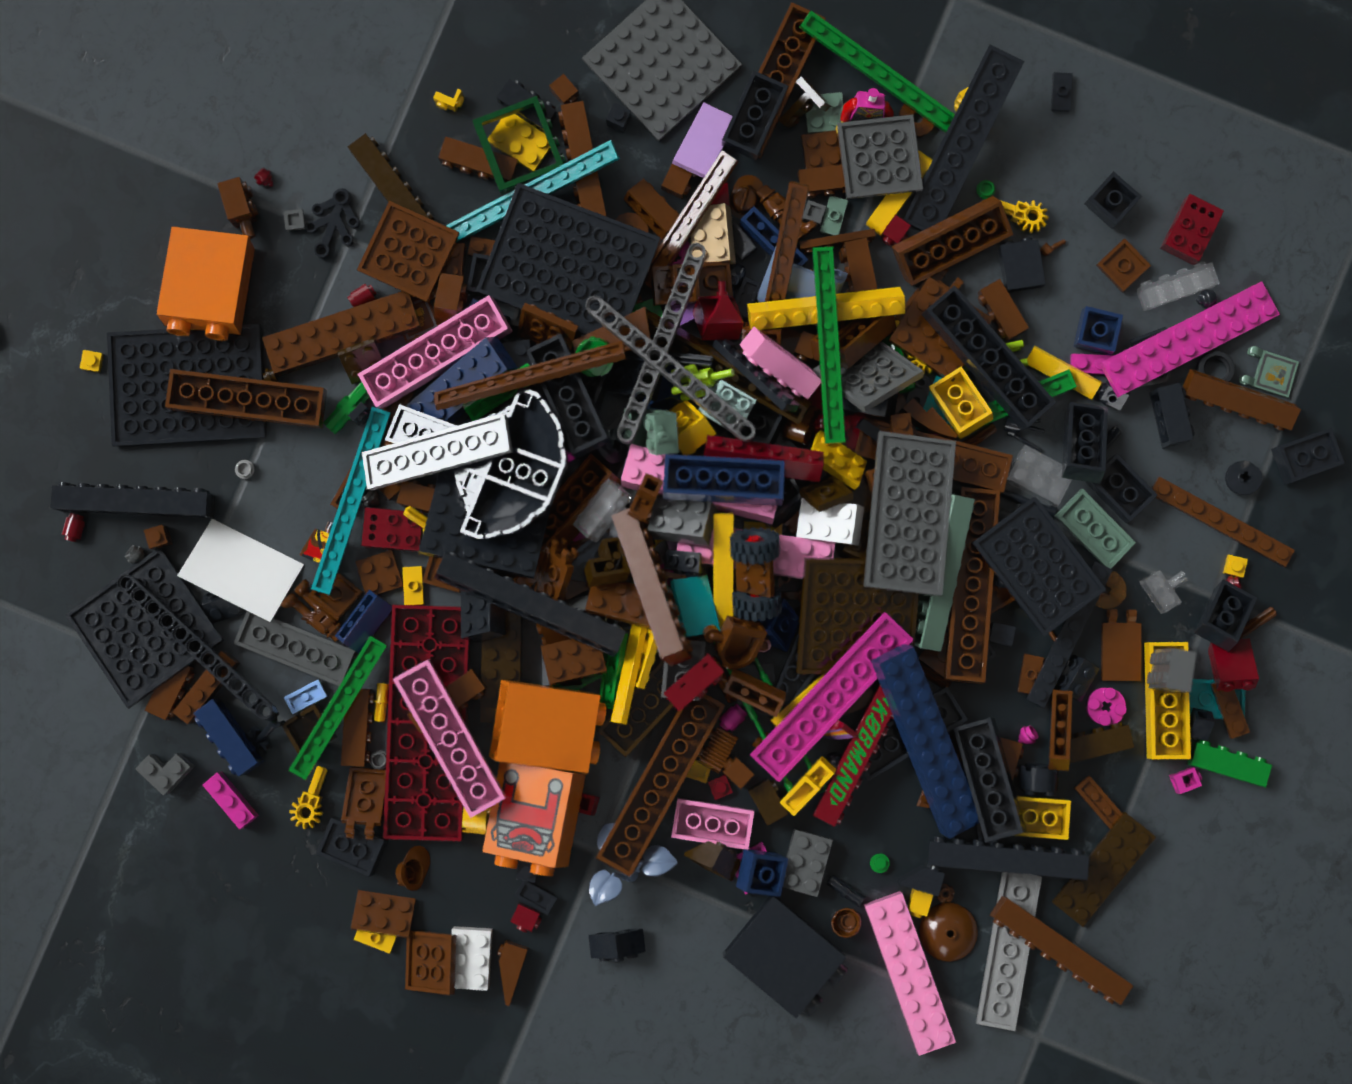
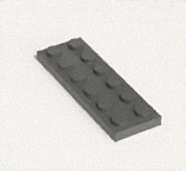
M249 611L246 612L234 644L337 686H340L356 653L348 647L276 618H272L269 622Z

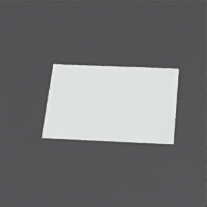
M212 519L177 576L270 622L304 564Z

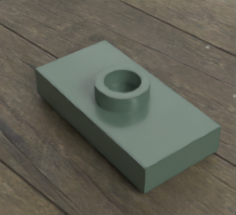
M829 196L820 233L829 236L839 235L848 200Z

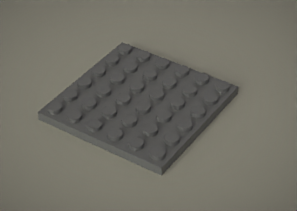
M682 0L644 1L582 57L585 64L627 109L631 110V113L658 142L742 67V64Z

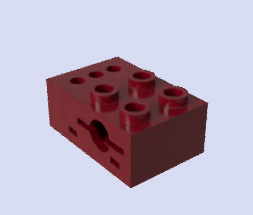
M1189 194L1184 199L1160 249L1195 265L1200 261L1224 210Z
M365 507L361 546L419 552L423 528L404 516V511Z
M707 654L663 694L680 711L696 696L700 699L708 692L707 687L711 683L716 685L724 677L721 674L724 671Z

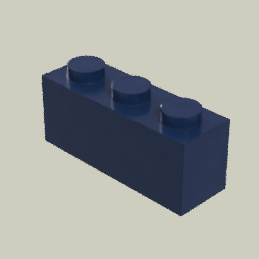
M369 589L335 637L359 654L368 638L378 631L381 623L390 615L392 605Z

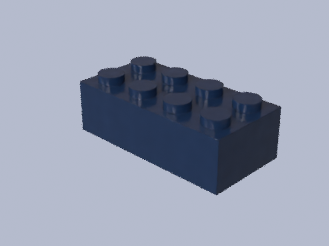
M212 699L194 712L196 716L194 718L195 722L199 727H204L207 732L205 734L207 739L212 744H216L219 756L222 759L226 758L230 764L228 768L232 774H237L238 777L247 775L265 762L262 756L257 754L255 746L246 738L245 732L221 699Z

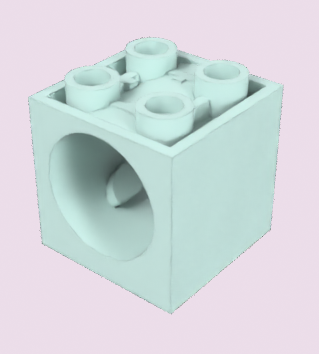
M716 380L714 387L710 388L745 419L756 402V399L722 380ZM717 402L712 403L710 409L717 412L721 409V405ZM701 407L698 408V411L707 419L725 428ZM728 415L725 419L728 424H734L737 420L734 415Z

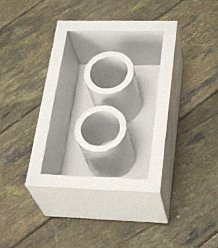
M802 498L796 537L859 546L864 507L844 503L829 508L827 511L818 512Z
M454 926L452 934H456L455 989L488 990L490 985L493 928Z

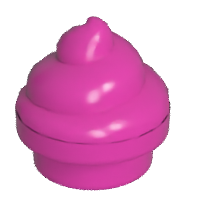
M1031 725L1022 727L1018 742L1034 744L1036 739L1039 738L1037 731Z

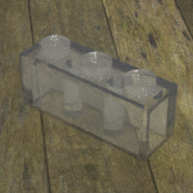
M607 479L601 485L597 494L589 501L583 512L578 515L573 525L586 538L598 542L613 523L611 515L621 512L633 496L619 483Z

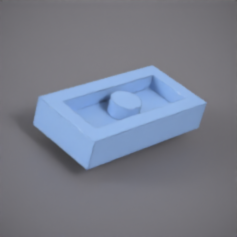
M318 679L285 696L284 699L291 713L295 714L328 696Z

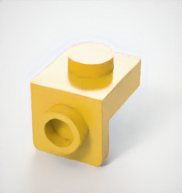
M460 89L457 90L454 98L437 91L433 97L437 107L443 110L448 108L455 112L458 107L461 108L465 98Z

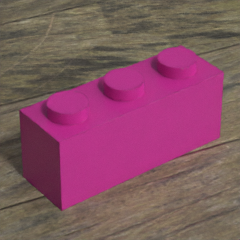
M222 771L217 772L203 784L204 788L239 830L245 828L259 816Z

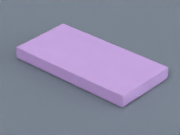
M703 103L672 164L704 178L724 147L721 146L722 138L732 115Z

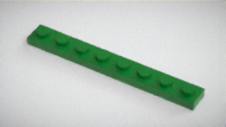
M372 636L368 638L289 768L290 772L304 780L307 779L387 645Z

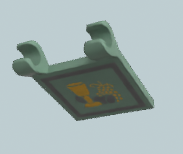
M1256 346L1249 347L1247 354L1259 357L1260 360L1255 377L1243 375L1240 377L1239 383L1289 398L1299 361L1262 350Z

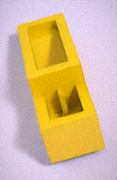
M822 756L780 801V804L795 816L832 777L837 769Z

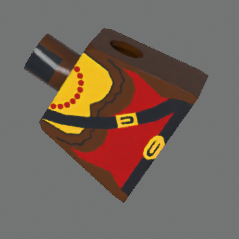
M328 521L324 531L315 528L299 555L320 563L333 523Z

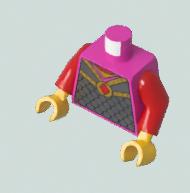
M871 88L868 92H857L854 98L843 105L840 120L842 123L893 117L894 112L889 102L884 100V94L879 93L875 88Z

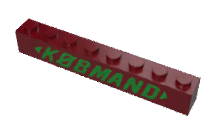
M880 684L855 731L858 733L857 736L851 738L836 768L837 770L829 781L813 813V816L834 827L836 823H841L845 815L842 811L845 806L849 807L854 797L851 795L854 788H859L862 782L860 776L863 771L866 772L871 764V761H869L871 754H876L880 746L878 741L881 736L884 737L889 729V726H887L889 719H894Z

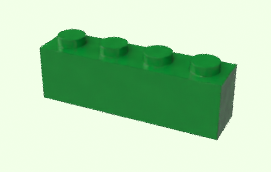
M1200 740L1199 743H1192L1191 759H1188V765L1266 787L1272 768L1271 764L1266 763V759L1255 756L1254 760L1248 758L1247 753L1240 751L1234 754L1229 752L1230 748L1218 745V748L1211 747L1210 742Z

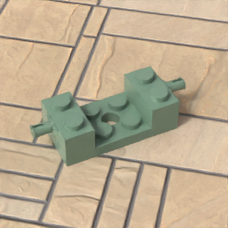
M648 407L636 439L631 444L647 447L649 453L653 455L679 453L676 413ZM631 412L628 418L635 421L638 419L639 413ZM625 430L624 439H629L632 436V432Z

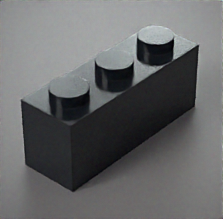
M511 79L507 81L497 96L498 103L504 107L537 96L538 101L541 100L540 96L534 91L528 92L524 89L525 86L517 80L514 82ZM546 101L544 103L546 111L543 113L545 119L549 118L552 124L557 117L556 107ZM535 107L515 113L544 133Z

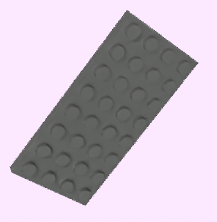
M883 431L878 432L864 587L933 596L943 595L956 441Z

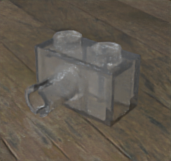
M1158 570L1139 582L1159 612L1166 613L1181 603V600L1175 593V589L1188 582L1187 576L1183 577L1185 573L1180 571L1167 580L1161 570Z

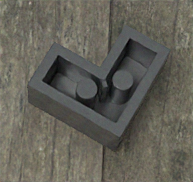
M182 753L175 754L166 765L155 754H150L136 767V770L164 796L170 794L195 765Z

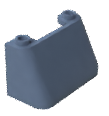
M775 250L757 295L759 302H765ZM793 263L786 299L815 296L814 271ZM834 269L836 294H840L848 273Z

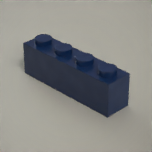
M754 206L741 218L739 225L772 257L777 245L779 230ZM796 248L793 263L805 267L808 259Z

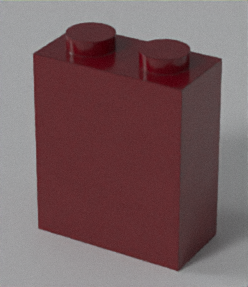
M1250 638L1239 639L1238 643L1229 652L1210 643L1208 654L1217 691L1229 692L1235 689L1251 690L1256 688L1259 676Z

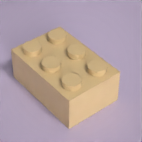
M725 203L710 205L691 234V245L693 243H700L705 247L706 259L704 262L730 261V264H736L731 208ZM694 250L692 252V256L694 257H700L702 255V251L700 250Z

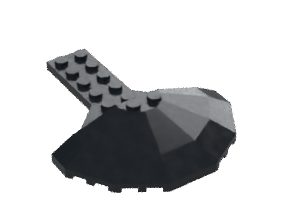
M518 388L513 403L505 407V410L488 416L491 417L501 413L507 415L513 452L451 469L454 472L456 484L460 495L463 497L467 511L460 532L479 540L520 532L549 509L553 504L568 467L563 425L541 394L526 388ZM399 404L385 440L394 444L457 425Z

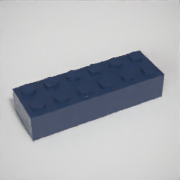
M485 337L406 406L452 424L466 412L462 406L463 404L437 411L434 403V392L518 369L498 337Z
M665 454L663 499L782 506L785 461Z

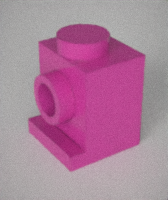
M1194 767L1169 775L1177 794H1182L1202 786L1200 782L1202 776L1199 770H1196ZM1184 776H1187L1189 779L1187 783L1183 781Z

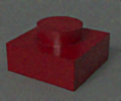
M726 775L708 781L715 800L733 793Z

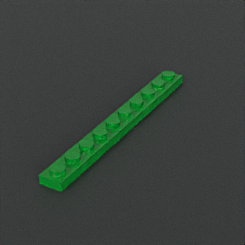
M813 11L809 12L800 25V29L945 133L947 132L955 115L953 112Z
M833 247L813 248L812 251L825 444L845 443Z

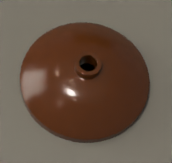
M941 903L929 909L928 915L923 916L919 927V936L924 949L934 958L947 962L956 961L968 955L975 946L978 935L977 925L972 914L961 905L955 903ZM949 930L953 931L952 937L947 936Z

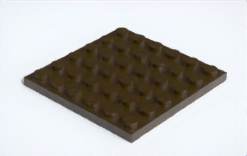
M805 557L796 672L798 674H827L884 612L914 639L909 644L914 647L919 594L864 587L866 559Z

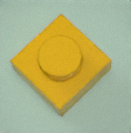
M83 350L80 369L100 373L104 354Z
M1230 554L1227 555L1223 574L1244 578L1248 559Z

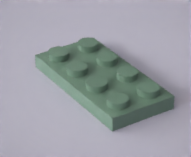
M1080 489L1055 515L1067 530L1102 565L1110 569L1136 543L1084 489Z

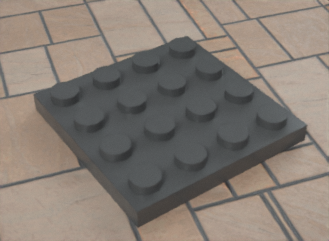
M913 115L837 123L846 199L923 190Z
M882 341L849 369L840 366L842 396L864 413L924 377L922 369ZM819 365L813 371L821 379Z

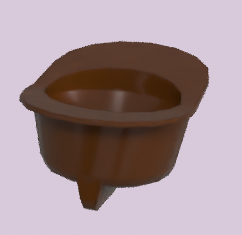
M745 175L740 177L734 184L729 199V207L735 217L741 219L754 206L758 209L761 198L756 192L763 187L759 178L753 175Z
M420 845L412 847L404 861L398 864L395 874L399 886H405L410 891H416L421 888L430 865V856L424 847Z

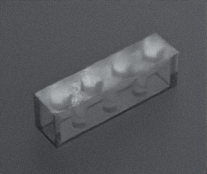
M1205 261L1198 263L1191 270L1183 268L1176 271L1177 274L1171 277L1169 274L1163 275L1158 278L1159 281L1153 283L1151 280L1141 283V287L1136 292L1143 311L1151 310L1219 285L1220 283L1212 262L1208 264Z

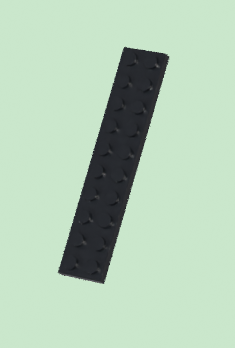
M989 44L922 181L923 190L917 191L903 219L905 222L925 230L947 219L1025 62L1024 60Z

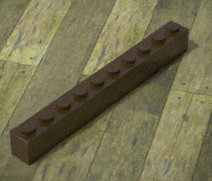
M646 309L651 340L653 341L662 317ZM671 322L664 324V328L667 330L674 327V324ZM680 327L678 328L670 352L712 356L714 358L712 367H697L700 369L712 368L714 373L733 369L734 376L719 380L728 383L797 424L804 419L812 404L811 401L802 396L798 397L791 390L781 385V389L785 393L794 397L793 400L799 405L796 412L782 411L714 347ZM661 339L657 342V345L664 348L667 345V341Z

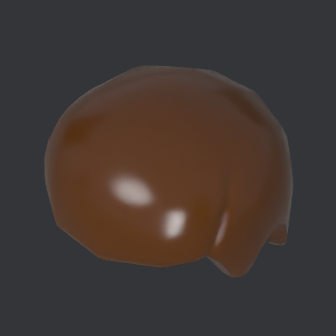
M844 908L835 913L831 920L833 931L839 937L850 938L859 932L862 921L860 915L854 909Z

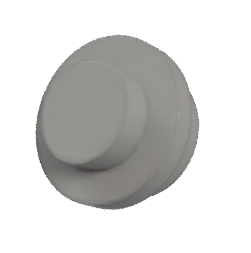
M241 460L235 466L236 475L242 479H248L254 474V465L248 460Z

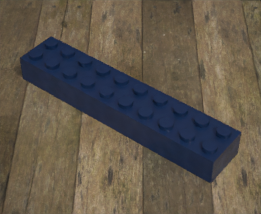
M903 644L871 660L940 834L950 839L979 824L980 821L970 787L914 647Z

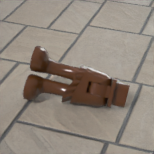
M766 184L756 194L761 198L760 202L768 212L770 219H773L774 222L778 221L781 225L786 199L780 193H775L776 190H771ZM811 220L807 223L802 221L798 242L815 229L818 225L815 221Z
M304 579L295 588L294 592L303 598L314 611L309 610L293 593L288 595L280 605L286 609L294 608L303 615L301 619L307 621V624L311 625L321 634L326 635L327 638L330 637L337 642L339 639L335 635L340 630L342 623L334 619L308 598L310 583L307 579Z

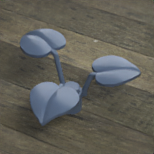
M608 823L602 827L597 837L599 849L602 848L615 823ZM650 846L643 853L644 860L639 861L630 878L615 872L610 875L606 870L597 872L590 882L591 899L595 906L611 901L621 893L622 883L619 878L627 882L635 881L638 878L641 866L642 872L645 875L659 876L677 865V860L663 846Z

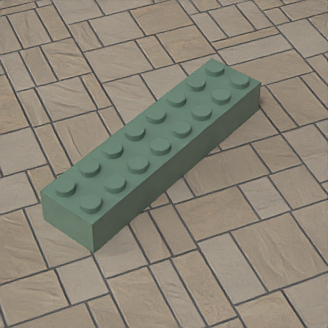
M951 494L943 595L919 594L914 645L916 647L941 651L944 644V635L949 622L948 617L953 604L952 599L957 586L958 572L961 568L962 554L965 549L967 532L970 528L969 523L974 510L975 499Z

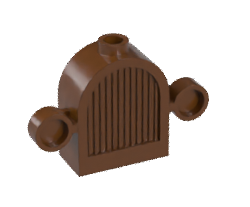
M727 615L720 631L715 625H708L703 630V636L706 641L715 642V649L723 662L722 665L730 670L749 665L756 658L758 652H766L771 647V642L766 636L767 631L761 622L747 621L743 618L740 619Z

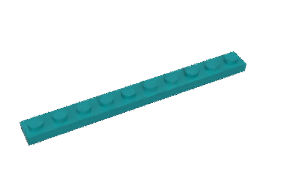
M610 140L525 185L551 195L619 160L620 157L613 141ZM515 190L446 225L460 233L456 243L503 220Z
M375 407L371 408L311 590L331 595L367 487L362 452L380 447L391 412Z

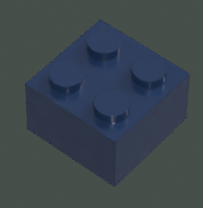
M1085 306L1081 310L1073 347L1112 355L1116 350L1123 315Z
M744 849L736 887L746 893L781 897L788 858L779 853Z

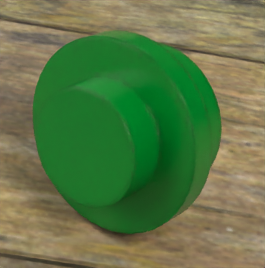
M989 180L981 181L976 188L977 195L982 199L993 196L996 190L995 185Z
M875 854L870 860V866L873 871L883 873L889 868V859L884 854Z

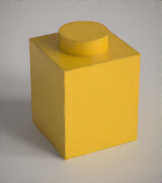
M912 889L907 905L908 910L911 912L910 915L921 918L922 915L927 916L933 895Z

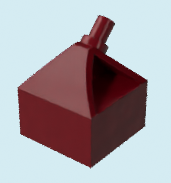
M726 281L718 282L716 296L697 297L693 316L702 340H738L744 321L734 296H729L726 291Z

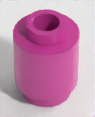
M736 703L719 718L721 720L719 725L725 731L731 730L733 732L745 720L744 717L747 713Z

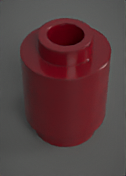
M363 284L352 291L351 295L347 298L352 306L356 307L376 300L374 296L377 293L371 284L369 286Z
M69 513L61 534L65 536V540L76 542V539L81 540L85 526L84 516Z

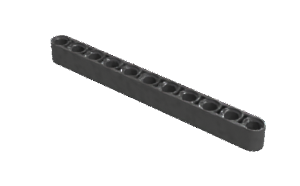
M693 243L688 248L653 338V342L656 345L661 339L667 341V345L661 348L667 354H669L706 259L705 247L700 243ZM694 250H700L702 251V255L700 257H694L692 256V252ZM687 268H693L695 269V273L693 275H687L685 274V270ZM683 285L688 287V291L684 294L678 292V288ZM676 303L681 305V309L677 312L671 310V306ZM666 322H673L674 327L667 330L664 328ZM654 352L650 355V359L654 357L660 359L661 355L658 352ZM644 361L618 428V438L624 444H631L636 439L661 375L646 361ZM645 376H652V383H643ZM638 394H645L646 399L644 402L640 403L635 400ZM637 412L639 417L637 420L632 421L628 418L629 414ZM624 430L632 432V436L629 439L622 438L621 435Z
M592 296L586 301V309L590 316L739 440L743 442L753 440L755 436L754 426L601 298ZM599 303L600 308L597 311L590 309L591 304ZM608 315L616 317L613 323L605 322V318ZM627 327L631 330L627 336L620 334L622 328ZM638 340L646 342L645 346L641 349L635 347V343ZM658 352L661 357L658 361H652L650 355ZM668 365H673L676 367L674 373L668 374L665 368ZM688 377L691 383L688 386H682L680 384L682 378ZM698 390L706 392V396L703 399L696 398L695 393ZM712 403H719L721 409L717 412L710 409ZM728 415L736 417L737 420L734 424H728L725 421ZM745 427L752 431L748 437H744L740 433Z

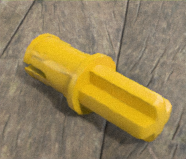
M377 683L376 700H374V721H385L389 684Z

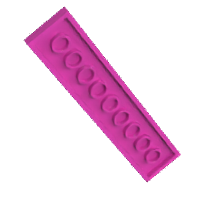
M1261 281L1101 362L1100 366L1118 398L1280 314Z
M884 612L760 743L750 756L780 782L877 679L871 660L903 644L909 645L914 639Z

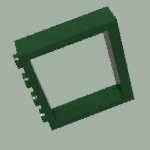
M537 96L472 120L501 195L515 190L518 183L525 185L566 163L563 153L559 154L557 147L560 145L556 135L552 136L550 130L553 129L549 118L545 119L543 113L546 111L543 101H538ZM535 107L556 163L504 183L483 126Z

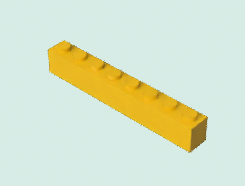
M900 287L836 294L837 321L905 314V295ZM815 296L747 304L748 322L751 330L753 327H756L758 330L817 324Z

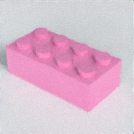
M756 327L752 328L740 344L744 349L742 353L748 357L751 363L762 367L766 374L771 377L773 375L784 387L788 386L798 397L803 395L808 399L821 383V379L809 366Z
M677 797L671 837L702 843L710 841L716 844L718 841L727 847L748 849L754 810Z

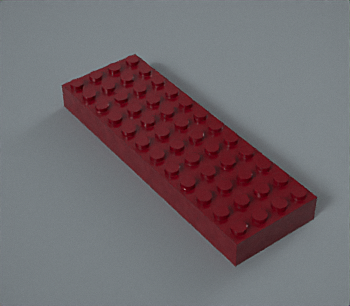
M392 605L383 839L462 841L464 838V832H462L464 806L424 734H420L407 715L411 711L393 680L398 675L429 658L445 687L470 671L471 641L461 638V607ZM467 706L460 711V714L468 727Z

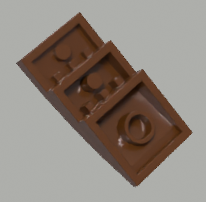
M730 261L704 262L688 304H696L697 297L716 296L719 281H726V291L729 296H733ZM682 264L653 266L650 268L653 306L667 305ZM687 268L685 270V274L687 275H693L695 273V269L693 268ZM684 285L678 288V292L682 294L688 291V287Z

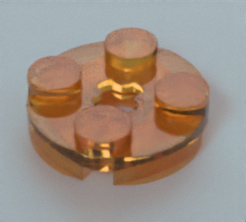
M1116 572L1111 573L1106 583L1107 587H1111L1110 594L1101 593L1095 606L1102 609H1112L1120 605L1126 598V584L1123 578Z

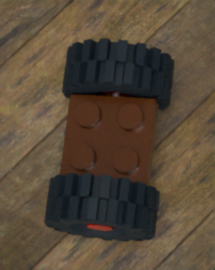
M754 527L751 529L745 528L743 531L738 530L730 536V555L733 560H736L737 589L732 592L733 613L738 618H745L747 621L753 619V621H757V619L764 621L766 618L773 619V616L777 617L782 611L781 590L778 587H774L773 560L780 556L779 534L774 530L771 531L768 528L764 530L760 527L759 529Z

